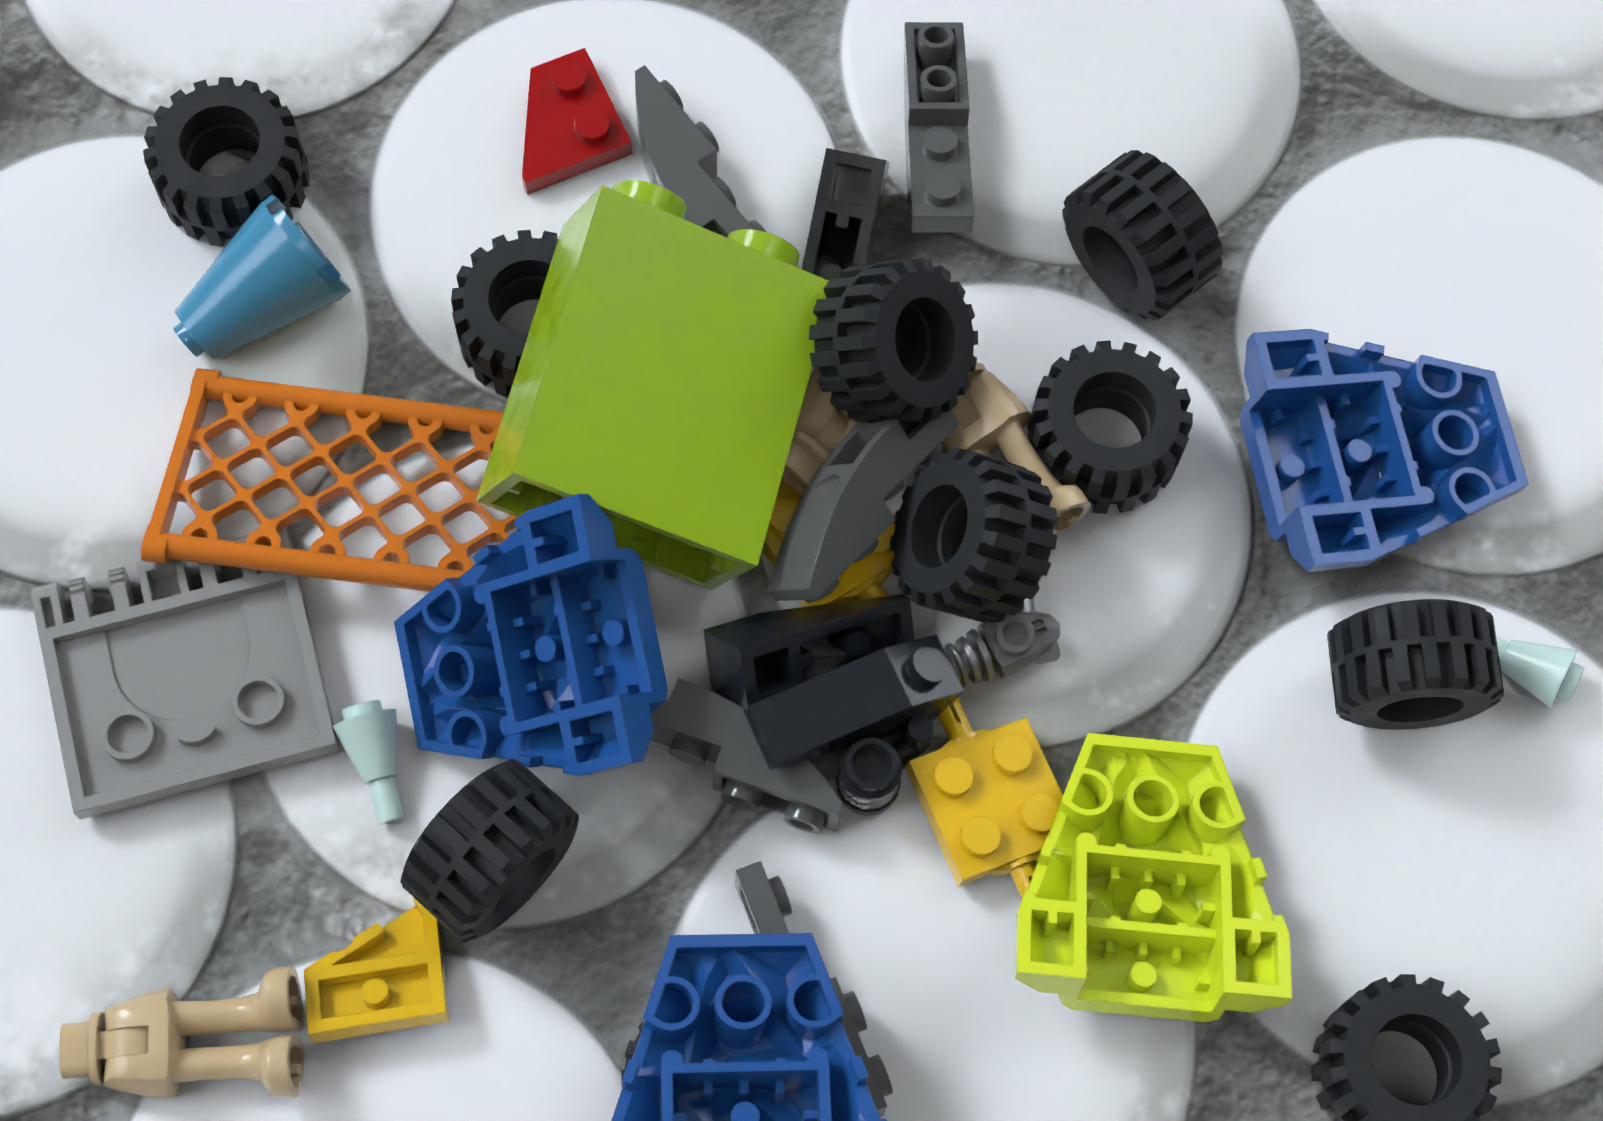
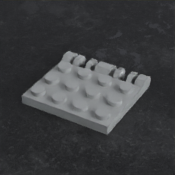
M286 527L278 533L282 546L294 549L289 530ZM248 535L235 538V540L245 543ZM171 559L169 564L138 561L137 571L144 603L135 605L131 583L125 567L108 570V586L113 597L115 611L99 615L95 614L93 592L85 577L68 580L75 619L70 622L63 590L58 582L31 589V599L73 813L80 820L340 751L337 735L332 727L334 725L298 575L275 572L261 573L259 570L241 568L243 578L222 583L219 573L221 571L220 565L199 563L204 588L194 590L187 561Z

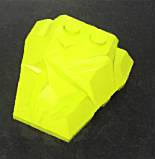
M1087 733L1058 807L1055 820L1045 840L1033 876L1016 914V980L1038 992L1058 994L1062 1004L1071 1010L1195 1022L1219 1020L1225 1010L1252 1013L1285 1006L1292 1000L1290 933L1283 915L1275 916L1263 886L1268 876L1261 858H1253L1241 829L1246 818L1218 746Z

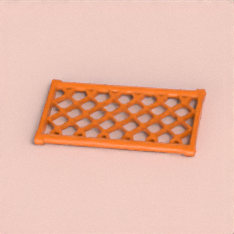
M197 368L192 378L189 398L140 551L142 561L169 564L170 560L173 559L430 592L446 578L461 577L473 567L472 560L469 558L472 553L491 542H503L509 537L507 533L516 528L513 522L518 517L511 515L505 520L494 519L482 504L476 502L480 489L471 490L467 488L456 475L459 470L477 460L489 461L504 412L225 377L222 371ZM208 401H223L227 415L200 429ZM259 406L285 409L289 422L267 436H257L245 421L258 411ZM321 414L347 417L348 426L351 430L329 444H320L307 429L318 421ZM383 421L409 425L412 439L391 452H383L369 436L380 428ZM237 428L241 430L250 441V445L228 458L217 457L207 444L209 440L229 429ZM444 429L470 432L474 447L453 460H445L431 443L442 435ZM299 436L303 438L313 452L290 466L280 465L269 452L272 447L290 437ZM354 444L365 446L375 460L353 474L343 473L331 459L334 455ZM200 450L211 462L212 466L191 479L185 480L193 451ZM415 452H424L438 468L415 482L406 481L395 469L394 465ZM253 458L264 459L275 473L252 488L241 487L231 475L232 470ZM315 466H325L337 482L315 496L304 495L293 480ZM384 473L390 476L400 490L378 504H369L356 490L358 485L377 474ZM218 479L224 480L236 494L233 499L210 511L201 509L191 496L196 490ZM447 481L451 483L463 498L441 512L431 511L419 497V494L439 482ZM280 487L288 489L299 502L296 507L274 519L266 518L254 504L257 499ZM346 495L351 497L362 512L341 526L332 527L328 525L317 511L320 507L339 496ZM178 502L186 503L196 515V519L185 526L182 534L169 533ZM402 504H412L424 517L425 521L402 535L393 534L380 518ZM238 510L249 511L260 524L258 529L248 535L245 543L219 539L215 527L216 523ZM464 512H475L487 525L488 530L466 543L455 541L444 525ZM301 518L312 519L324 533L312 543L309 551L284 548L278 534L282 529ZM364 526L375 527L387 541L383 547L377 550L373 559L347 556L345 546L342 543L344 538ZM428 534H436L451 550L439 561L437 567L410 564L406 548Z

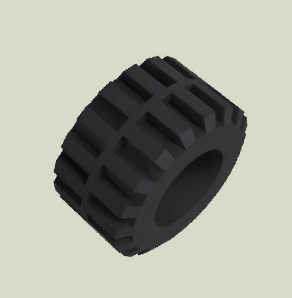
M219 77L218 85L208 86L205 79L193 83L195 90L188 94H185L181 89L170 96L173 103L170 108L160 105L153 115L157 126H147L144 139L148 148L143 150L144 162L149 171L148 174L161 204L176 227L183 225L186 234L197 241L206 234L210 245L223 247L225 240L232 239L258 205L272 194L287 208L284 211L290 219H294L290 208L302 207L306 199L303 187L309 186L310 174L307 167L308 161L293 115L287 105L281 106L279 96L269 89L261 94L258 83L246 79L241 86H235L232 77ZM244 149L256 153L247 166L235 173L224 176H210L199 173L203 165L210 158L223 151Z
M1130 150L1128 153L1124 152L1072 191L1063 202L1065 208L1062 209V216L1066 225L1065 230L1081 265L1095 284L1110 299L1127 312H1132L1139 318L1145 320L1150 318L1153 321L1159 320L1218 275L1217 272L1222 268L1223 261L1221 256L1223 255V247L1218 237L1219 232L1208 209L1185 179L1166 162H1161L1156 156L1148 152L1144 154L1139 150Z
M531 230L517 231L518 239L507 241L504 234L491 239L493 249L487 252L482 247H479L470 255L473 267L462 265L456 276L459 288H452V316L463 359L468 368L473 367L478 381L484 386L493 381L496 394L506 398L509 397L528 334L512 331L501 325L499 321L514 305L527 300L540 299L558 242L557 233L544 230L542 238H532Z
M904 259L860 264L859 266L848 267L839 272L840 278L831 279L823 288L826 299H817L813 309V313L817 316L816 325H810L809 339L814 340L815 352L810 353L812 367L819 368L821 375L817 382L822 392L832 393L830 403L838 411H847L848 418L857 422L867 421V423L897 419L899 422L927 421L940 418L941 412H950L958 404L957 395L966 394L971 384L967 377L968 373L975 371L978 359L973 355L974 345H978V331H973L971 321L975 318L972 304H965L963 300L966 292L960 282H951V272L943 266H933L932 261L926 259Z
M1110 340L1097 341L1093 352H1089L1083 344L1071 350L1068 361L1062 357L1058 358L1051 365L1049 375H1044L1039 384L1031 412V421L1027 427L1029 430L1028 438L1050 472L1061 485H1077L1083 491L1089 503L1094 504L1093 513L1107 514L1110 504H1117L1119 512L1123 513L1133 510L1138 498L1144 504L1156 498L1159 488L1165 489L1171 481L1188 443V435L1193 424V413L1186 412L1191 402L1187 388L1176 389L1180 379L1173 367L1163 371L1158 367L1161 361L1160 356L1152 351H1149L1146 357L1135 353L1137 345L1124 342L1122 349L1117 350L1112 349ZM1095 408L1117 411L1134 423L1140 433L1141 441L1121 448L1100 445L1092 441L1081 431L1075 416Z
M955 448L950 449L948 454L941 452L932 457L929 467L923 465L915 473V480L912 486L907 485L901 496L903 502L900 510H896L894 516L895 521L893 524H895L894 535L890 538V551H894L891 565L894 575L900 576L898 586L903 594L911 596L910 601L918 606L982 623L986 621L992 623L1005 620L1007 614L1014 616L1024 607V600L1026 598L1032 600L1039 591L1038 582L1042 575L1047 576L1052 564L1048 562L1051 550L1056 549L1057 535L1053 534V526L1058 522L1056 508L1049 507L1053 496L1049 487L1041 484L1042 478L1025 467L972 450Z
M1445 599L1400 601L1358 612L1333 626V629L1328 631L1327 641L1336 714L1345 721L1370 728L1391 730L1434 727L1476 716L1495 706L1504 697L1494 618L1483 607Z
M507 760L489 768L471 780L436 814L411 849L403 868L400 883L410 895L460 941L469 942L492 932L507 921L549 878L573 841L578 827L579 815L519 760Z
M1400 974L1391 982H1388L1387 978L1384 977L1370 983L1363 990L1357 991L1328 1017L1323 1024L1326 1028L1325 1031L1315 1040L1312 1052L1319 1054V1061L1311 1066L1312 1081L1322 1082L1323 1091L1316 1095L1321 1110L1331 1106L1338 1116L1333 1121H1481L1479 1118L1490 1112L1497 1100L1496 1096L1489 1093L1490 1089L1501 1084L1502 1068L1490 1065V1059L1501 1052L1497 1038L1485 1040L1481 1029L1490 1024L1483 1012L1480 1011L1476 1015L1471 1016L1464 1008L1470 1001V998L1459 990L1450 996L1442 994L1444 982L1429 977L1421 984H1417L1415 974ZM1395 1031L1404 1033L1416 1039L1428 1051L1434 1062L1437 1075L1436 1089L1430 1103L1426 1105H1413L1403 1102L1391 1095L1382 1086L1376 1076L1372 1062L1373 1044L1380 1032Z

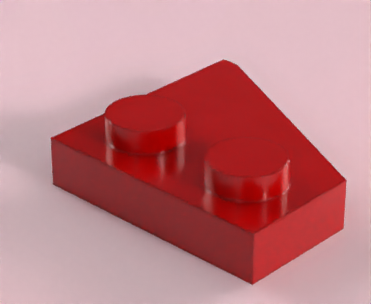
M586 48L530 68L522 166L523 187L527 195L633 154L632 141Z

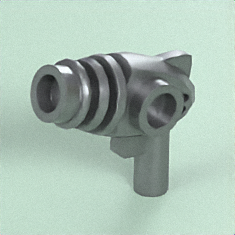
M1026 598L1023 609L1016 615L1007 614L1004 621L997 623L986 621L978 626L979 634L975 629H971L966 633V638L962 636L956 640V647L948 643L944 649L962 687L965 688L969 684V679L974 684L981 683L982 678L984 681L990 682L995 680V672L1000 678H1005L1031 665L1058 660L1060 658V649L1057 640L1060 637V623L1050 614L1036 612L1034 599Z

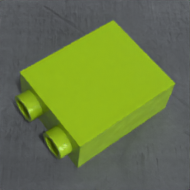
M639 180L618 182L614 185L613 189L602 185L562 226L476 502L519 518L528 510L576 494H589L611 520L617 548L634 549L642 559L643 565L711 590L758 566L812 370L810 353L815 352L814 340L809 339L810 325H816L817 316L813 313V309L817 299H826L823 288L829 281L797 268L800 258L798 250L791 243L774 234L759 230L740 229L724 237L684 220L687 210L686 204L678 195L664 187Z

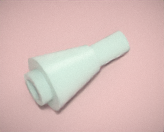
M1496 636L1500 667L1503 673L1549 708L1553 707L1557 698L1566 702L1570 701L1585 667L1574 663L1578 650L1512 639L1508 642Z
M380 700L367 701L343 709L344 720L332 727L364 784L369 785L379 825L405 818L394 779L397 776L396 709H382Z

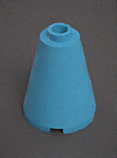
M274 194L258 205L175 309V314L181 322L173 330L196 357L206 351L213 359H217L340 301L351 292L349 285L339 278L341 274L300 223L294 224L284 211L287 208Z

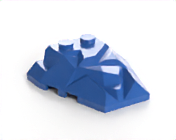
M1314 329L1252 333L1247 339L1244 377L1250 398L1241 409L1240 418L1245 443L1269 535L1276 542L1287 541L1291 556L1307 572L1368 566L1459 520L1461 521L1521 492L1529 485L1495 371L1422 354L1415 362L1384 355L1385 346L1365 342L1360 349L1328 343L1329 333Z
M576 494L526 511L513 522L517 529L499 545H485L472 556L476 563L459 578H446L394 621L418 749L481 760L493 757L506 760L514 759L519 760L524 766L529 768L542 765L563 769L565 774L577 776L590 775L644 760L654 732L651 713L665 701L668 693L642 559L636 551L629 548H617L611 520L589 494Z
M812 933L670 935L643 1016V1027L632 1060H628L622 1078V1090L611 1121L887 1120L886 1118L882 1120L866 1083L869 1075L861 1055H855L842 1022L843 1010Z

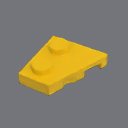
M415 898L413 899L415 906L390 923L381 927L377 922L355 936L352 943L344 950L330 952L304 969L308 1035L312 1043L449 1022L440 924Z

